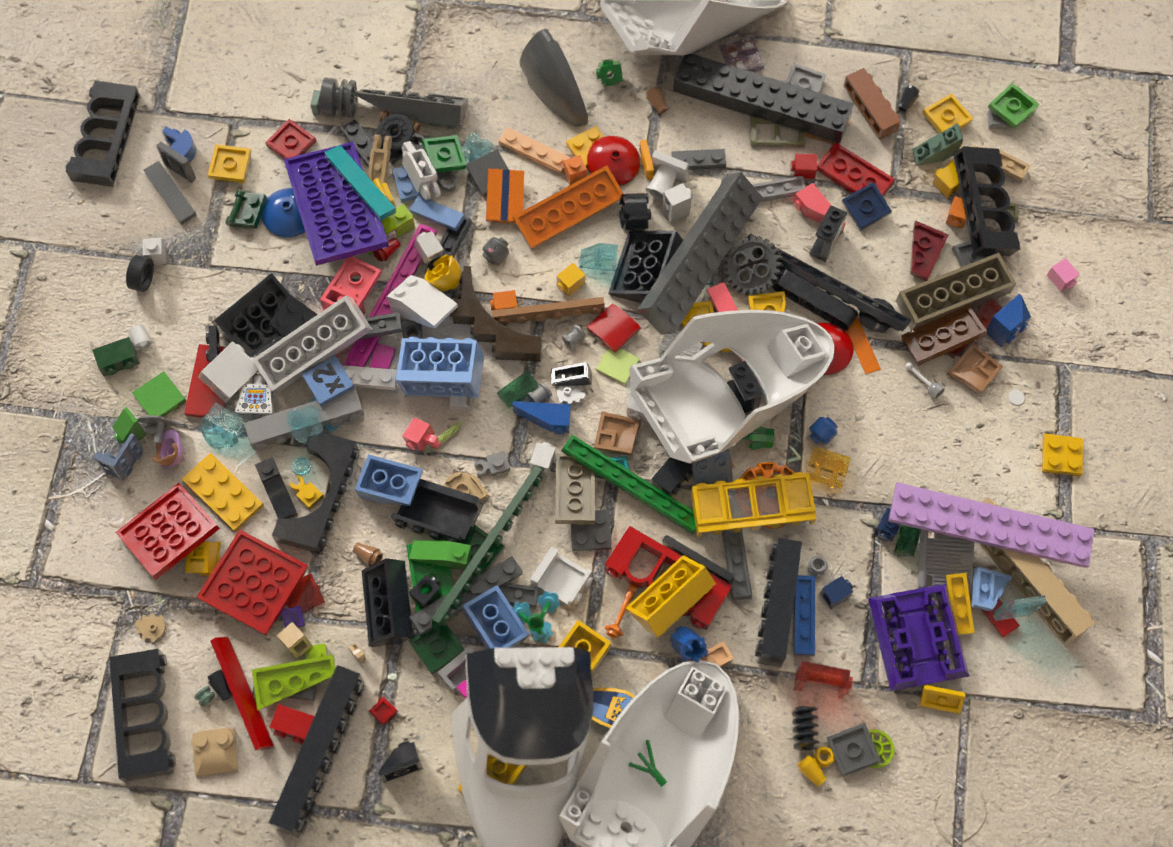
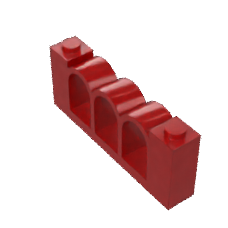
M629 525L606 561L604 570L614 579H622L624 576L629 584L638 588H644L646 586L649 587L653 583L665 562L673 565L682 556ZM643 548L660 559L648 577L638 579L630 574L629 567L640 549ZM710 572L709 574L716 584L708 593L702 596L697 605L689 608L682 615L690 616L689 621L692 622L694 627L700 630L705 629L706 631L732 589V585Z

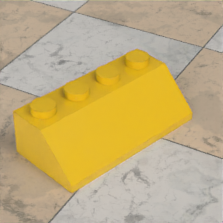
M683 555L629 604L626 609L649 633L658 638L675 621L679 620L689 608L693 607L703 595L708 593L716 583L705 566Z

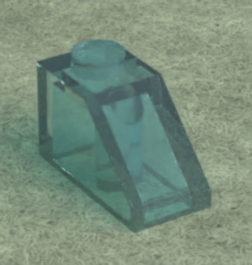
M598 243L582 249L579 268L616 271L618 245Z

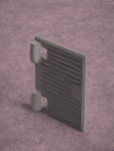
M920 529L918 589L942 584L947 586L946 575L966 573L969 595L972 596L974 542L935 532L934 538H928V531ZM927 576H932V586L926 585Z

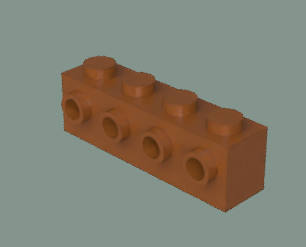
M862 68L847 75L843 86L878 138L882 139L897 132L901 119L891 108L890 102L883 96L880 87L876 86L871 74L867 73L865 68Z

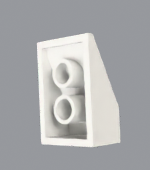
M412 275L406 278L387 296L392 313L400 312L401 317L434 329L458 307L456 302L426 280Z

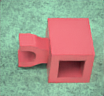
M413 418L402 435L406 442L405 445L414 451L417 449L423 452L427 445L438 449L441 445V442L437 441L438 437L434 435L435 433L430 424L417 418Z

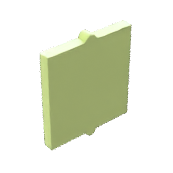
M608 348L605 355H602V360L596 371L626 384L630 377V367L637 364L640 358L622 349L615 353Z

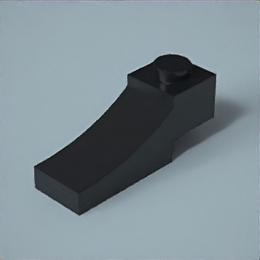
M271 457L255 464L277 518L289 519L298 515L274 458Z

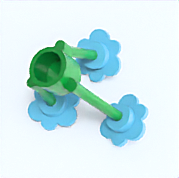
M545 591L543 595L538 597V603L542 609L540 614L535 613L531 615L529 611L530 605L526 602L522 604L516 602L514 607H512L522 624L528 623L530 633L534 635L533 640L540 641L543 644L547 643L549 637L553 635L551 624L544 622L546 612L554 613L557 609L556 607L560 606L559 596L555 592Z

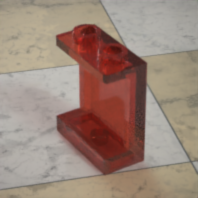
M801 661L796 670L793 690L802 691L807 681L838 686V698L842 699L845 694H848L849 689L852 688L853 677H850L851 670Z

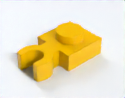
M297 475L296 477L300 483L294 485L290 482L289 485L292 490L299 491L296 497L308 509H312L324 495L311 482L305 485L304 479Z

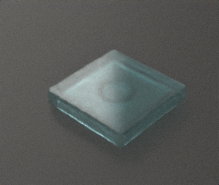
M1044 595L1006 601L993 613L994 620L1030 616L1046 604V597Z

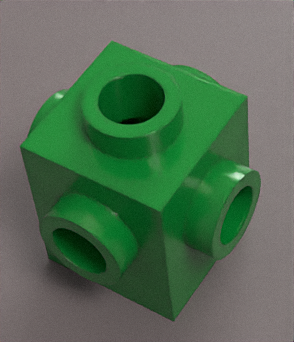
M605 59L602 60V63H598L599 68L596 69V77L600 79L602 84L612 86L615 85V82L623 81L620 61Z

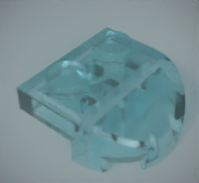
M215 402L202 420V435L207 444L212 448L221 450V448L233 447L238 442V436L245 428L244 423L248 421Z

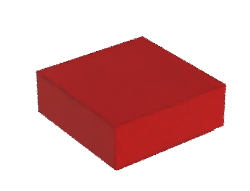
M383 696L369 712L384 726L398 710Z

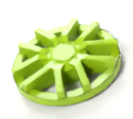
M871 729L868 731L871 734L877 753L884 763H878L870 766V768L878 769L886 766L892 760L894 744L885 732ZM874 733L879 734L878 741L874 740ZM882 736L885 737L888 742L881 743ZM890 745L891 750H884L883 746ZM883 754H890V756L886 760Z

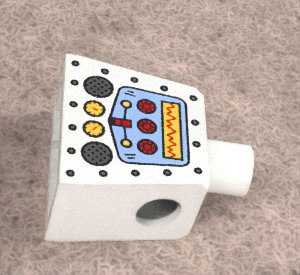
M256 375L254 376L253 384L243 385L235 410L238 419L255 420L275 414L274 394L270 387L265 385L263 376Z

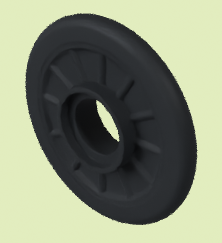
M393 114L384 118L376 131V135L382 137L381 147L384 146L385 137L391 136L392 146L390 151L402 149L403 143L409 142L413 138L414 126L412 121L402 114ZM399 129L398 135L391 136L392 130Z

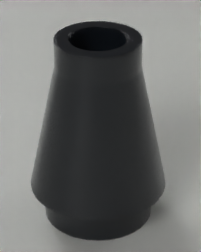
M907 85V87L903 88L897 109L901 112H907L908 108L918 99L919 89L913 85Z
M222 669L207 677L209 680L208 684L222 701H226L233 696Z

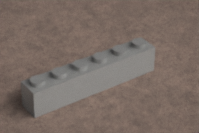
M355 388L323 406H320L318 401H313L246 422L244 425L252 448L262 450L273 443H284L289 438H301L305 436V433L311 432L312 429L322 431L324 426L330 424L332 427H335L347 420H358L364 415V411Z

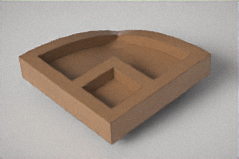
M973 343L949 370L947 375L980 394L1003 366Z
M601 412L594 448L599 451L632 456L641 422L625 416Z

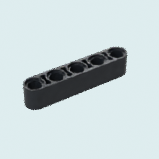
M780 269L782 274L776 275L779 281H772L775 285L772 287L773 290L776 292L785 291L786 298L829 323L835 324L845 331L849 330L858 316L854 308L792 272Z

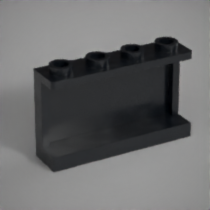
M420 479L411 505H401L398 513H392L391 518L395 522V526L401 529L407 527L416 534L422 535L425 533L438 541L443 539L449 542L466 544L483 508V503L477 496Z

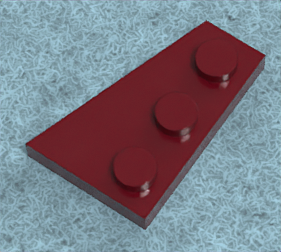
M915 220L910 275L928 281L949 234Z

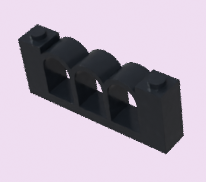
M95 80L93 87L90 88L89 96L91 99L87 104V111L90 117H87L81 124L80 131L83 138L76 142L74 146L75 157L71 156L69 163L66 164V173L70 180L74 182L114 187L140 94L136 86ZM103 107L122 109L119 118L96 115V113ZM97 128L116 130L113 140L91 137L89 135ZM91 149L109 151L107 161L83 158V155Z
M963 146L953 154L973 254L992 256L999 253L1000 256H1011L1020 250V242L1017 232H1013L1015 229L1013 216L1006 210L1009 208L1010 198L1006 190L1001 187L1005 182V174L1001 168L1003 164L1000 150L996 148ZM975 172L987 175L991 184H978ZM980 195L992 198L996 208L982 207ZM985 219L995 220L999 224L1001 232L987 231Z
M157 648L109 657L118 778L123 782L174 773L173 767H176L175 754L169 751L171 744L170 736L162 728L168 719L167 706L160 700L166 688L165 680L160 675L165 673L164 666H167L166 655ZM144 676L156 677L157 685L151 693L125 698L124 680ZM150 703L159 705V715L154 721L128 727L127 707ZM153 731L161 732L162 742L156 750L130 755V735Z

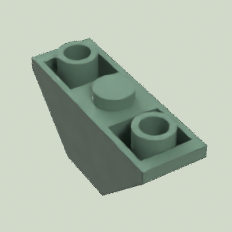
M959 124L953 125L913 148L916 164L943 162L952 157L960 149L963 142Z

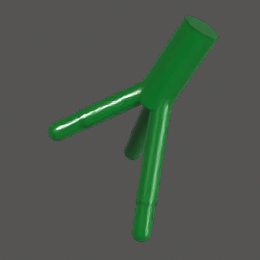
M646 740L650 763L642 753H638L639 758L646 767L634 763H629V766L649 773L662 787L667 783V780L656 769L650 741Z

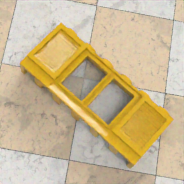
M796 472L788 476L778 474L766 479L760 476L749 481L736 479L731 483H726V481H717L714 484L708 485L706 483H699L692 486L691 489L697 537H701L702 533L713 532L714 535H718L725 530H733L736 533L740 532L742 528L752 527V530H759L761 526L771 525L772 528H778L781 524L791 523V526H797L800 522L809 521L811 525L816 521L809 473Z

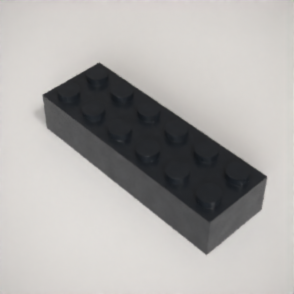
M778 537L777 543H773L770 550L769 561L772 562H770L766 574V580L769 581H767L763 594V599L767 600H764L760 618H764V620H761L757 637H761V639L758 640L755 649V656L758 657L757 663L782 667L786 659L802 541Z

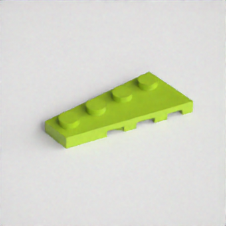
M334 655L251 669L257 710L259 711L331 678L336 668Z

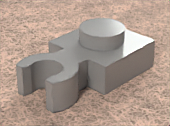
M505 451L486 456L487 462L476 461L474 463L475 468H483L482 471L477 472L478 477L485 476L489 471L492 476L510 471Z

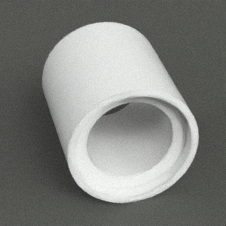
M137 325L129 329L128 333L136 350H143L151 345L143 325Z

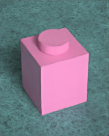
M1066 258L1052 266L1047 274L1048 278L1060 292L1066 288L1069 290L1074 287L1080 275Z

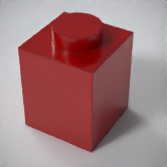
M795 154L794 161L790 162V171L793 172V177L803 176L804 179H815L817 173V154Z

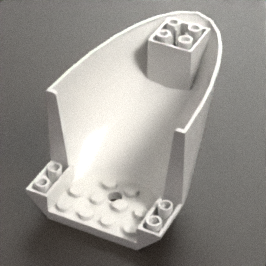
M601 0L600 7L630 52L643 55H687L783 7L787 0Z
M700 660L699 662H683L672 667L647 684L621 712L600 743L559 816L572 842L581 847H691L717 809L728 781L738 738L739 709L736 692L729 676L718 664ZM646 740L650 741L656 769L667 780V783L662 787L649 773L629 766V763H634L646 767L639 758L638 753H642L650 763ZM621 827H626L630 833L623 832Z

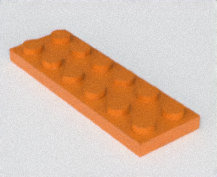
M605 166L513 216V220L528 246L532 249L619 201L620 195L624 193L608 166Z

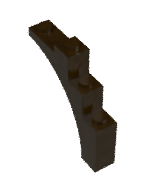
M464 266L459 281L462 284V289L458 290V299L453 300L457 303L458 307L449 315V317L453 318V324H470V334L474 335V340H477V342H492V353H495L496 360L541 362V337L516 332L496 321L483 308L476 296L472 284L471 266Z

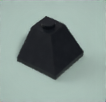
M410 741L398 744V748L391 752L378 771L383 783L423 769L415 743H410Z

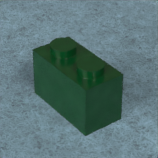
M129 337L92 349L98 369L103 377L114 375L118 371L131 369L135 365L140 364L136 350Z

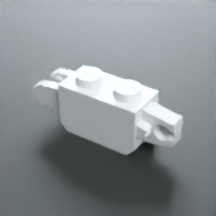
M410 141L403 143L402 165L417 193L421 192L425 200L431 197L428 189L432 191L435 197L440 196V189L436 183L437 173L424 149L416 150Z

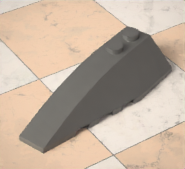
M360 89L356 92L357 97L390 113L402 114L412 120L430 123L431 126L448 125L447 127L456 129L464 123L469 98L431 93L428 96H420L416 92L403 95L401 91H392L389 94H385V90Z

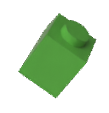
M125 407L112 426L116 432L113 436L119 444L125 443L131 433L138 440L146 436L137 419L128 407Z

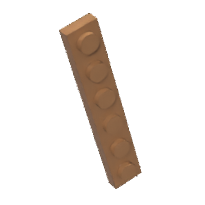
M604 297L492 310V316L496 321L505 326L508 323L522 324L527 321H543L548 318L578 317L589 313L595 315L604 311Z

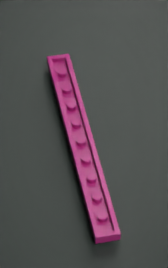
M419 224L369 317L392 313L387 296L410 275L414 276L422 262V258L414 247L416 237L423 232L427 234L431 231L436 236L437 230ZM381 336L357 340L343 365L365 367Z

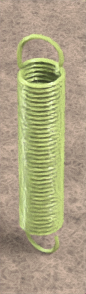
M458 423L453 424L438 436L437 441L443 444L460 430V427L457 425Z

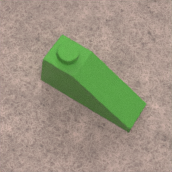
M414 540L409 560L465 570L470 563L472 550L471 545L456 542Z

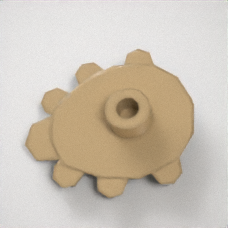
M151 613L149 617L143 615L141 617L142 620L135 622V627L139 628L136 633H142V639L144 640L148 638L151 639V642H155L165 630L164 617H157L154 613Z

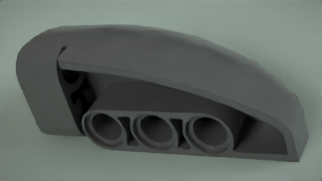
M542 29L538 31L527 43L520 57L519 65L527 77V83L553 113L574 127L583 126L588 123V115L568 61L557 41H554L549 30Z

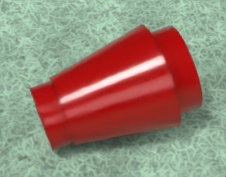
M394 237L388 240L389 247L373 251L378 261H387L401 246L397 238Z

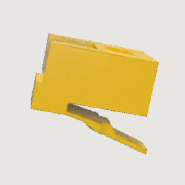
M203 542L186 557L185 573L201 574V576L209 577L220 560L221 556L218 555L221 542Z

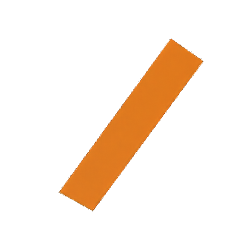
M857 316L846 332L852 340L854 350L865 374L881 370Z

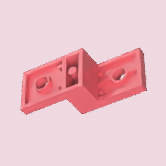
M353 256L346 258L320 299L323 307L322 311L344 296H349L354 299L362 314L365 315L363 303L382 274L381 269ZM355 275L361 277L358 282L351 281V278ZM342 351L336 354L337 358L340 356Z

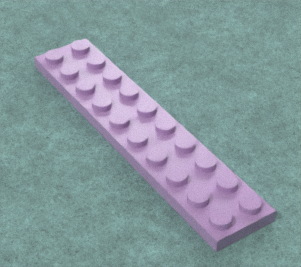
M898 482L895 484L888 520L889 522L1082 568H1088L1090 564L1094 536L1093 528Z

